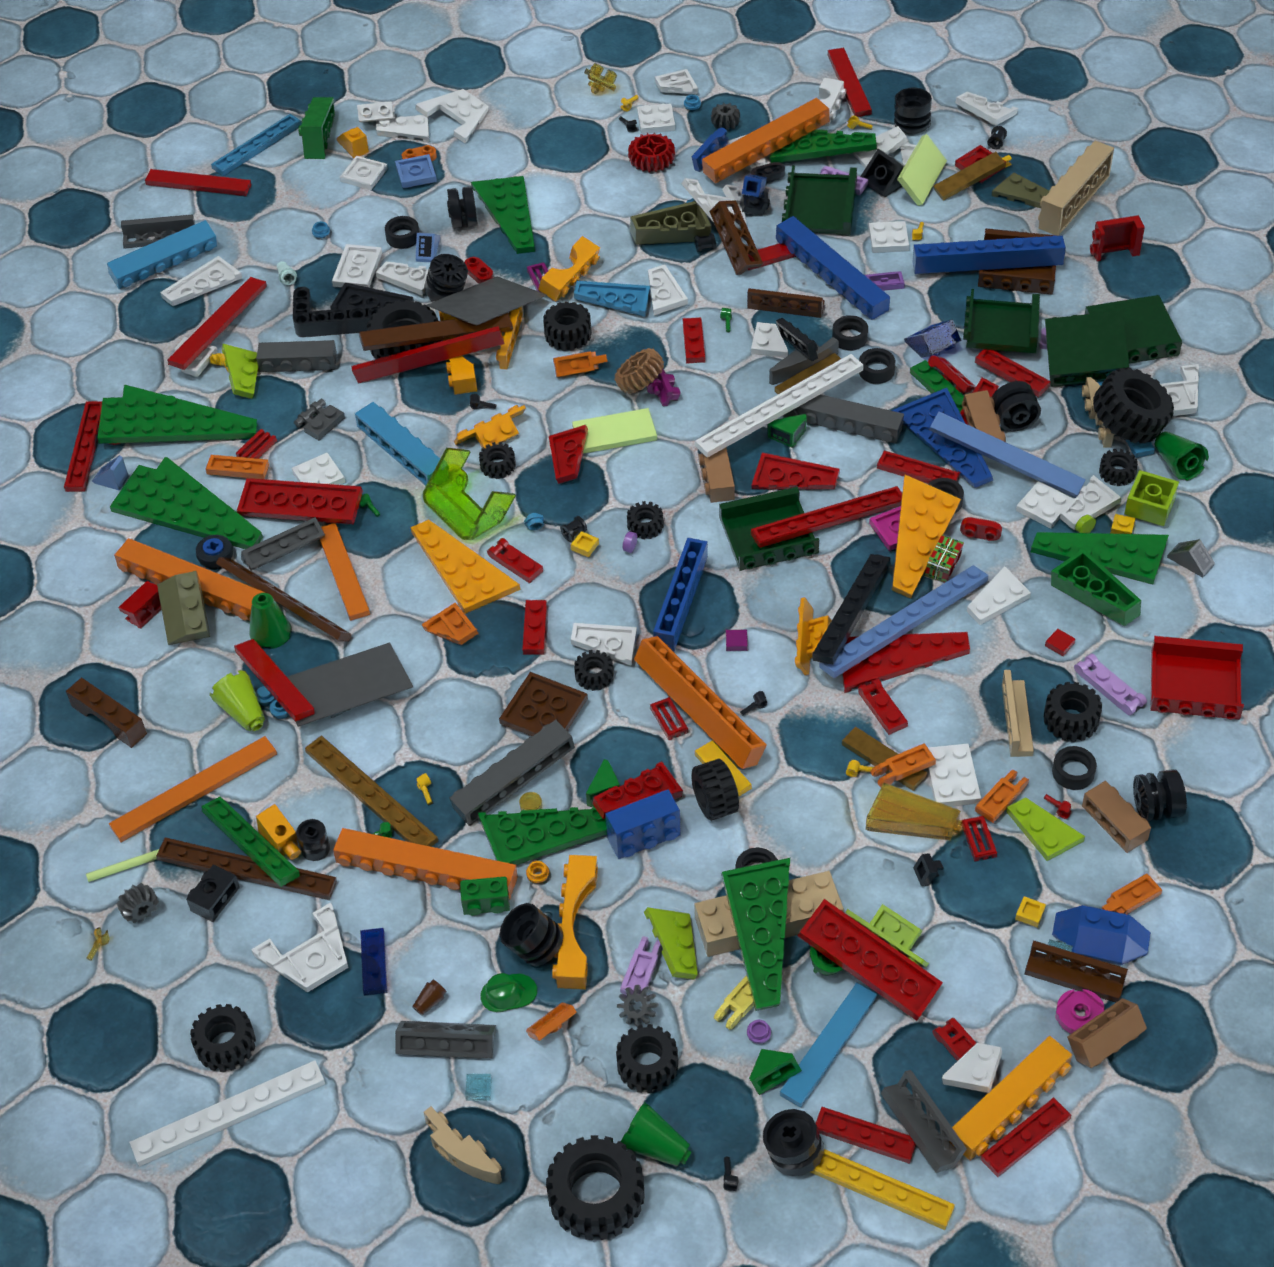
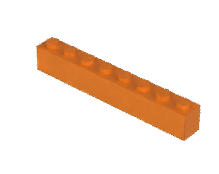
M818 98L801 105L703 158V173L715 184L830 122L829 108Z
M130 538L114 554L117 566L121 571L132 573L141 579L152 581L156 585L174 575L197 571L204 603L208 606L219 608L225 613L239 616L243 620L250 621L253 597L259 593H265Z
M658 636L642 639L634 657V660L720 746L737 766L745 769L757 765L767 744Z
M342 828L333 849L336 863L343 866L359 867L365 871H378L388 876H401L407 880L424 881L430 885L438 884L453 890L461 889L460 882L462 880L505 876L507 877L509 900L518 878L515 864Z

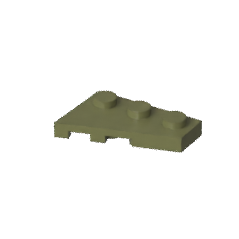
M1012 173L992 190V196L994 197L1001 195L1008 197L1007 200L1010 201L1015 199L1025 201V205L1041 208V199L1049 193V190L1016 173Z

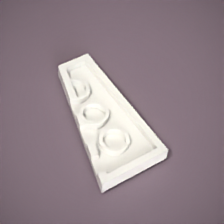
M217 256L160 292L161 297L170 305L175 306L242 279V274L221 257Z

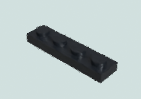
M784 318L776 320L778 330L785 341L811 362L818 359L816 352L818 347L814 340H810L799 328H795L791 322L786 321Z

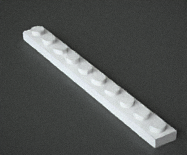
M850 354L695 440V447L708 458L863 371V364Z

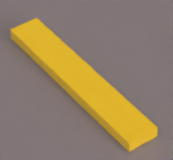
M824 1149V1155L820 1164L810 1172L943 1230L946 1229L955 1207L953 1203Z

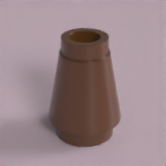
M432 979L430 983L427 982L412 1008L423 1016L425 1012L444 999L447 991L437 981Z

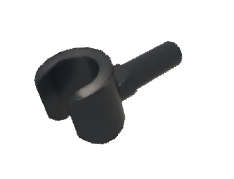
M622 116L619 117V120L626 125L628 132L638 130L635 125L637 124L636 120L628 121Z
M478 394L470 395V407L472 409H479L480 406L496 409L497 404L480 401Z
M758 691L753 695L755 702L740 711L742 716L757 707H766L767 700L763 691Z
M726 1156L724 1157L725 1174L723 1188L736 1192L738 1176L731 1175L730 1157Z

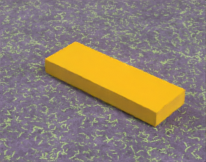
M713 740L695 750V756L702 764L716 759L724 761L732 773L739 796L752 789V784Z

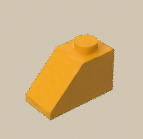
M359 127L350 129L336 138L337 142L353 158L369 152L367 136Z

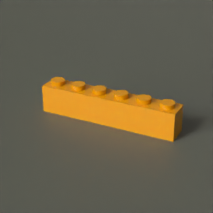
M1048 1036L952 1127L967 1148L963 1155L970 1161L976 1155L980 1157L988 1149V1144L993 1139L998 1140L1004 1134L1006 1126L1010 1123L1015 1124L1022 1116V1111L1026 1107L1032 1108L1043 1091L1045 1093L1050 1091L1055 1084V1080L1059 1076L1064 1077L1072 1067L1070 1065L1072 1054L1055 1039Z

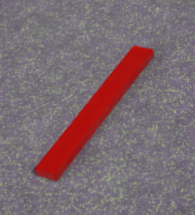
M250 277L167 359L168 365L185 370L267 287L266 281Z
M497 326L353 365L351 368L359 384L505 343L500 328Z
M898 486L753 528L751 529V535L758 547L761 548L899 507L902 502V492Z

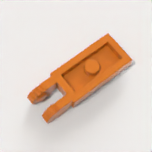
M923 743L886 759L885 762L873 767L870 772L872 776L877 777L889 770L890 773L879 778L877 782L880 787H886L895 780H901L935 765L936 759L926 744Z
M1011 770L976 805L975 812L994 823L1025 789L1029 779L1023 777L1016 785H1013L1012 782L1016 779L1018 773L1015 770Z

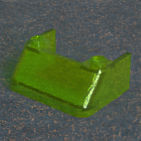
M446 447L423 491V500L461 539L474 540L502 522L516 495L514 493L492 491L484 507L481 508L464 491L468 485V475L462 468L471 452L465 449Z

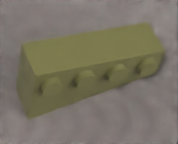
M696 201L630 216V232L635 244L694 242L695 236L702 237L711 233V224L707 215Z

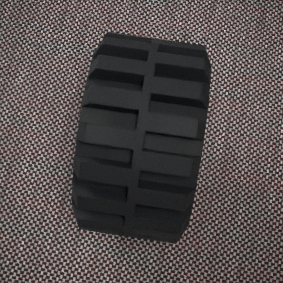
M569 301L565 303L560 302L546 310V314L543 316L544 335L546 342H549L551 347L554 346L555 349H562V351H573L575 348H582V345H586L587 341H590L592 335L591 316L588 309L584 308L583 305H577L576 302L569 303Z
M1065 682L1064 685H1056V689L1052 688L1047 696L1044 710V724L1048 725V731H1053L1055 737L1060 736L1062 737L1061 740L1064 741L1071 739V742H1076V739L1083 741L1086 737L1090 738L1099 726L1102 712L1100 696L1095 695L1096 691L1093 688L1088 689V685L1083 684L1082 686L1079 685V682H1074V684ZM1067 709L1076 710V711L1080 712V714H1072V713H1069V712H1067V711H1065V710H1067Z
M716 759L693 767L691 780L694 794L701 811L708 820L713 821L738 812V790L732 773L724 761Z
M218 1004L214 1009H211V1007L207 1008L205 1014L201 1012L198 1015L199 1020H194L192 1024L194 1029H191L190 1035L193 1048L202 1065L205 1067L209 1066L210 1070L213 1071L219 1068L220 1072H226V1068H230L232 1071L236 1069V1065L242 1066L245 1064L244 1059H250L252 1056L251 1051L255 1050L254 1042H256L254 1030L245 1011L242 1012L241 1008L237 1006L232 1008L231 1004H226L225 1007ZM221 1033H235L225 1043H212L213 1039Z
M647 1024V1027L637 1025L636 1030L631 1028L628 1030V1035L623 1034L621 1036V1042L617 1044L616 1058L618 1074L621 1075L623 1083L627 1082V1086L630 1089L636 1087L637 1092L640 1093L643 1090H647V1093H652L653 1089L661 1091L663 1090V1085L669 1086L671 1079H675L676 1071L678 1070V1049L675 1039L671 1038V1034L668 1031L663 1032V1028L660 1026L653 1028V1024ZM646 1052L654 1053L660 1057L657 1062L650 1065H643L634 1060L638 1055Z

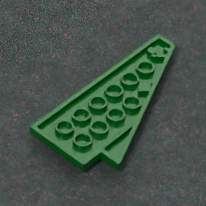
M124 385L122 397L103 398L98 442L99 444L251 439L257 433L258 424L257 419L178 399L171 395L167 396Z
M164 457L157 469L138 465L110 505L111 512L199 537L223 535L229 539L232 546L247 549L260 543L263 538L260 530L168 457Z

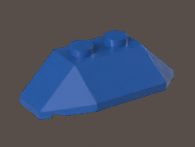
M1084 905L1057 912L1052 935L1070 952L1118 965H1123L1139 957L1146 956L1151 934L1131 915Z

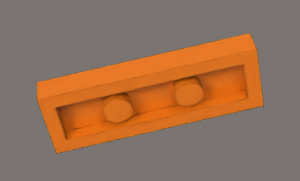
M210 455L206 466V473L208 475L265 479L269 468V461L267 459Z

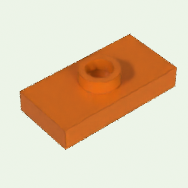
M562 1002L527 1028L526 1032L530 1038L540 1041L549 1033L558 1031L562 1027V1023L577 1013L573 1005Z

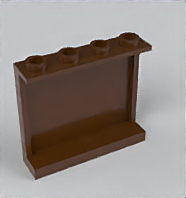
M985 228L984 240L1058 235ZM1056 265L980 270L978 287L1053 295Z

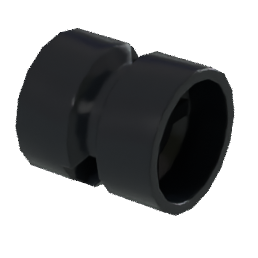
M316 819L303 821L296 830L301 854L310 861H318L325 858L330 851V843L323 822Z

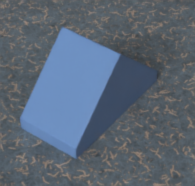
M119 455L101 467L92 482L120 490L129 477L123 457Z

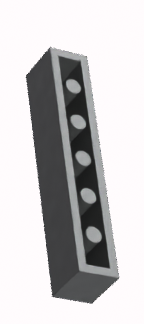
M821 394L783 415L786 418L806 414V423L895 444L898 442L904 422L903 413Z
M557 720L545 725L541 731L533 737L527 738L522 745L515 750H511L499 762L492 764L480 776L474 777L465 787L455 791L450 797L453 809L468 826L472 825L479 819L478 813L486 812L487 814L573 750L575 746L572 736Z

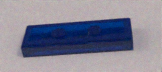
M384 928L360 930L363 994L367 996L388 993Z

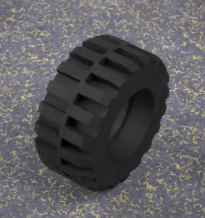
M398 300L395 303H387L385 307L377 309L376 313H373L367 323V331L437 322L438 318L436 313L425 304L422 305L420 302H412L411 300H405V302ZM441 341L370 350L375 359Z
M1120 368L1112 371L1093 397L1094 411L1097 413L1099 421L1103 422V426L1106 429L1109 428L1115 436L1118 435L1121 439L1130 440L1132 443H1147L1155 440L1174 414V404L1171 395L1167 394V389L1164 386L1162 387L1157 379L1154 380L1151 378V375L1148 373L1144 374L1138 369Z
M591 1135V1139L584 1140V1137L576 1139V1144L568 1143L563 1147L564 1152H557L553 1158L554 1164H550L547 1171V1195L554 1219L559 1220V1224L564 1230L570 1228L571 1235L580 1237L581 1234L585 1235V1240H593L594 1236H600L601 1240L608 1239V1235L611 1233L614 1236L621 1234L622 1227L629 1228L634 1223L633 1217L639 1216L641 1205L644 1204V1176L640 1161L636 1160L635 1153L630 1149L626 1151V1145L621 1141L613 1143V1138L605 1136L604 1139H599L598 1135ZM591 1172L607 1173L613 1176L620 1184L618 1191L612 1198L595 1204L586 1203L576 1198L572 1193V1187L580 1177Z

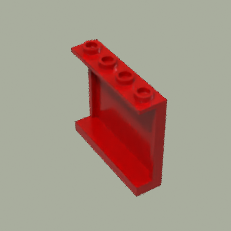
M1154 636L1151 648L1150 711L1240 720L1244 704H1241V656L1243 644Z

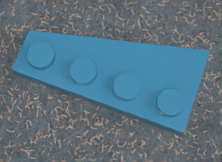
M576 281L574 299L643 317L646 316L650 286Z

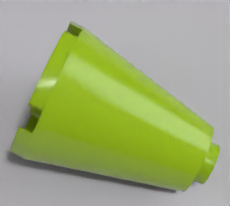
M239 670V674L234 676L232 673L227 674L212 687L214 692L209 694L210 697L247 731L259 730L263 726L265 717L249 675L246 671Z

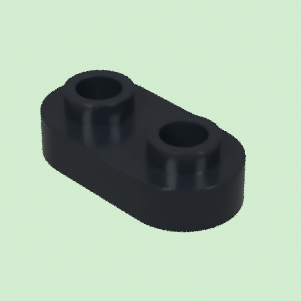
M780 162L765 164L753 168L751 175L766 177V182L778 180L784 177L785 166Z

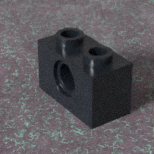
M213 864L202 875L201 881L188 893L186 900L190 911L214 922L240 888L235 874Z

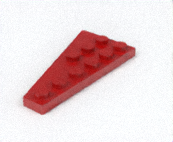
M968 632L904 634L842 673L844 693L850 692L852 688L863 684L868 685L877 678L885 681L913 672L915 668L921 666L926 668L940 660L948 661L967 655L970 652ZM859 636L849 637L845 645Z

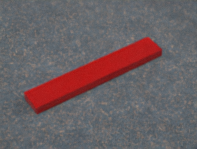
M844 47L828 50L827 55L838 80L844 81L845 96L853 114L857 117L871 115L872 109Z
M150 169L145 179L146 185L240 196H247L252 185L251 180L157 169Z
M86 401L64 484L65 492H85L98 442L102 401Z
M254 639L234 645L237 655L294 721L315 714L314 707Z

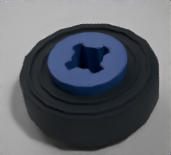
M223 535L207 536L196 547L198 561L207 568L221 567L216 564L219 557L231 559L233 556L232 544Z

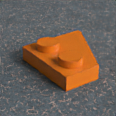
M453 603L422 624L425 631L459 645L464 644L478 634L477 629L456 603Z

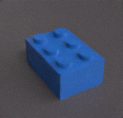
M669 789L605 813L607 839L618 859L630 857L636 852L651 849L657 844L674 840L681 835L680 809Z

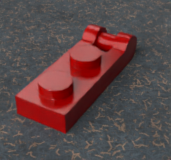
M934 355L929 358L928 364L941 370L944 373L942 376L949 382L953 381L956 384L955 388L959 392L965 394L974 391L976 386L948 360Z
M501 538L497 541L495 547L492 546L487 550L490 558L529 584L543 572L542 565L510 545L505 538Z
M878 678L872 680L871 684L858 686L859 695L888 735L908 727L907 719L885 691ZM875 692L876 695L872 696L870 693Z
M955 1018L946 1021L945 1026H938L932 1031L935 1039L942 1043L957 1061L976 1044ZM951 1033L955 1034L952 1038L949 1036Z

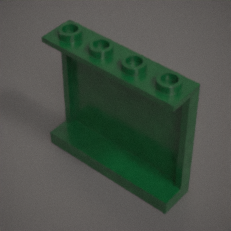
M792 165V171L788 172V183L790 185L786 186V197L788 199H784V210H786V213H782V222L794 216L813 233L851 235L857 186V168L850 167L849 175L795 173V165Z
M971 289V296H967L964 322L963 340H967L966 348L1036 353L1039 331L1040 294L1032 293L1031 303L973 299L974 289Z
M1159 295L1086 306L1085 314L1124 310L1129 364L1179 356L1182 340Z
M1124 310L1045 319L1051 387L1086 383L1087 377H1091L1096 382H1102L1112 371L1120 368H1129Z
M798 487L719 504V518L739 571L819 553V538H815L813 532L761 548L758 547L751 535V529L804 514L799 501L800 492Z

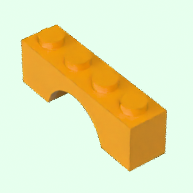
M582 236L571 249L569 259L572 261L573 266L568 269L551 268L541 278L538 290L547 294L555 302L560 297H565L571 286L574 287L576 281H579L582 275L585 276L590 266L598 262L600 247Z

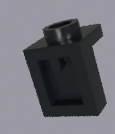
M763 191L760 198L743 195L741 198L742 212L763 216L765 210L770 205V199H768L766 191Z

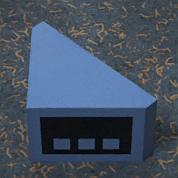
M417 233L416 262H431L436 257L440 235Z

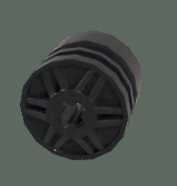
M915 87L906 88L896 93L894 101L895 127L899 126L904 133L909 134L927 130L931 125V94L922 88Z
M440 254L434 257L430 262L424 284L428 297L433 301H437L462 291L468 275L467 265L462 259L451 254Z
M1176 769L1159 771L1157 778L1154 773L1138 774L1134 777V801L1138 814L1142 818L1150 822L1152 819L1160 820L1163 814L1166 818L1182 817L1186 814V791L1182 777Z
M524 903L512 909L505 917L499 933L501 942L532 966L544 965L550 961L559 951L563 941L562 928L534 904Z

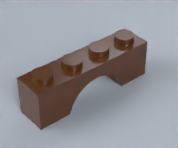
M82 677L66 690L70 704L74 709L86 717L91 713L100 718L111 729L116 738L130 748L147 735L142 718Z

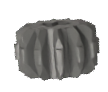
M723 102L722 105L717 104L712 109V124H714L715 128H725L727 131L730 128L734 129L740 122L739 109H737L736 105H731V103L725 104Z
M140 883L137 886L132 885L129 890H124L125 893L119 896L120 901L117 903L123 918L136 923L139 919L144 921L145 917L151 916V912L157 910L156 905L159 901L154 890L149 885Z
M635 985L634 991L627 987L625 989L627 995H619V998L624 1001V1003L617 1004V1008H624V1012H621L619 1016L622 1018L628 1015L626 1023L629 1025L634 1020L636 1027L641 1025L642 1021L645 1024L650 1023L649 1016L655 1017L657 1015L651 1008L659 1006L658 1003L651 1002L656 997L655 993L648 996L649 987H644L641 991L640 985ZM634 1000L642 1003V1006L639 1007L642 1010L634 1009L633 1005L636 1004Z

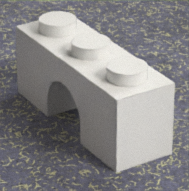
M824 77L819 87V100L829 108L830 122L823 126L829 127L831 120L835 119L836 110L840 109L841 99H844L846 95L844 81Z

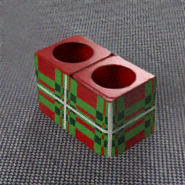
M941 535L928 560L924 577L944 583L947 582L961 557L964 542Z

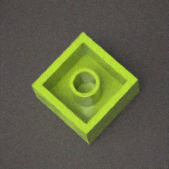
M1139 470L1127 498L1124 515L1164 526L1175 501L1179 481Z

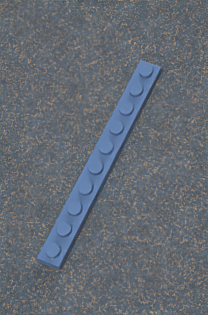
M974 565L844 645L834 664L819 662V667L831 677L836 678L988 582V574Z

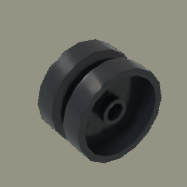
M472 186L462 188V199H459V193L456 188L447 189V207L452 229L462 228V216H465L468 227L478 226Z
M1024 381L1009 382L996 390L992 396L995 414L999 415L1000 425L1007 431L1024 430L1033 425L1041 415V407L1030 384Z
M798 1109L783 1110L775 1114L766 1123L763 1130V1143L774 1167L778 1171L789 1176H801L813 1171L820 1164L824 1155V1143L816 1123L808 1113Z

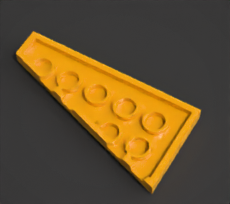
M904 475L892 591L911 599L926 570L928 560L941 535H944L961 499Z
M426 520L411 527V533L464 614L521 590L519 583L432 521Z

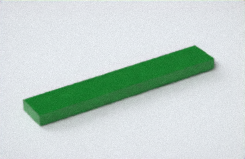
M218 797L201 806L202 812L280 887L300 877L299 870L223 798Z

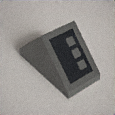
M1200 539L1180 542L1167 555L1168 559L1202 578L1215 564Z

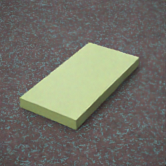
M927 134L920 138L897 178L918 206L924 203L947 162L946 158Z
M649 408L572 422L573 428L586 425L588 428L583 454L657 440Z

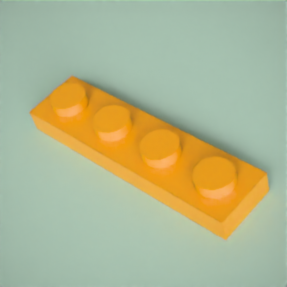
M522 307L508 313L513 329L512 331L504 332L505 344L500 345L501 348L496 353V360L499 361L500 369H508L523 319Z

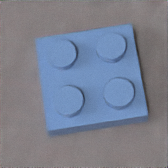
M429 154L395 161L402 188L437 182Z

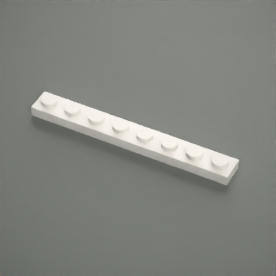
M316 1060L129 1143L140 1167L323 1086L325 1081Z

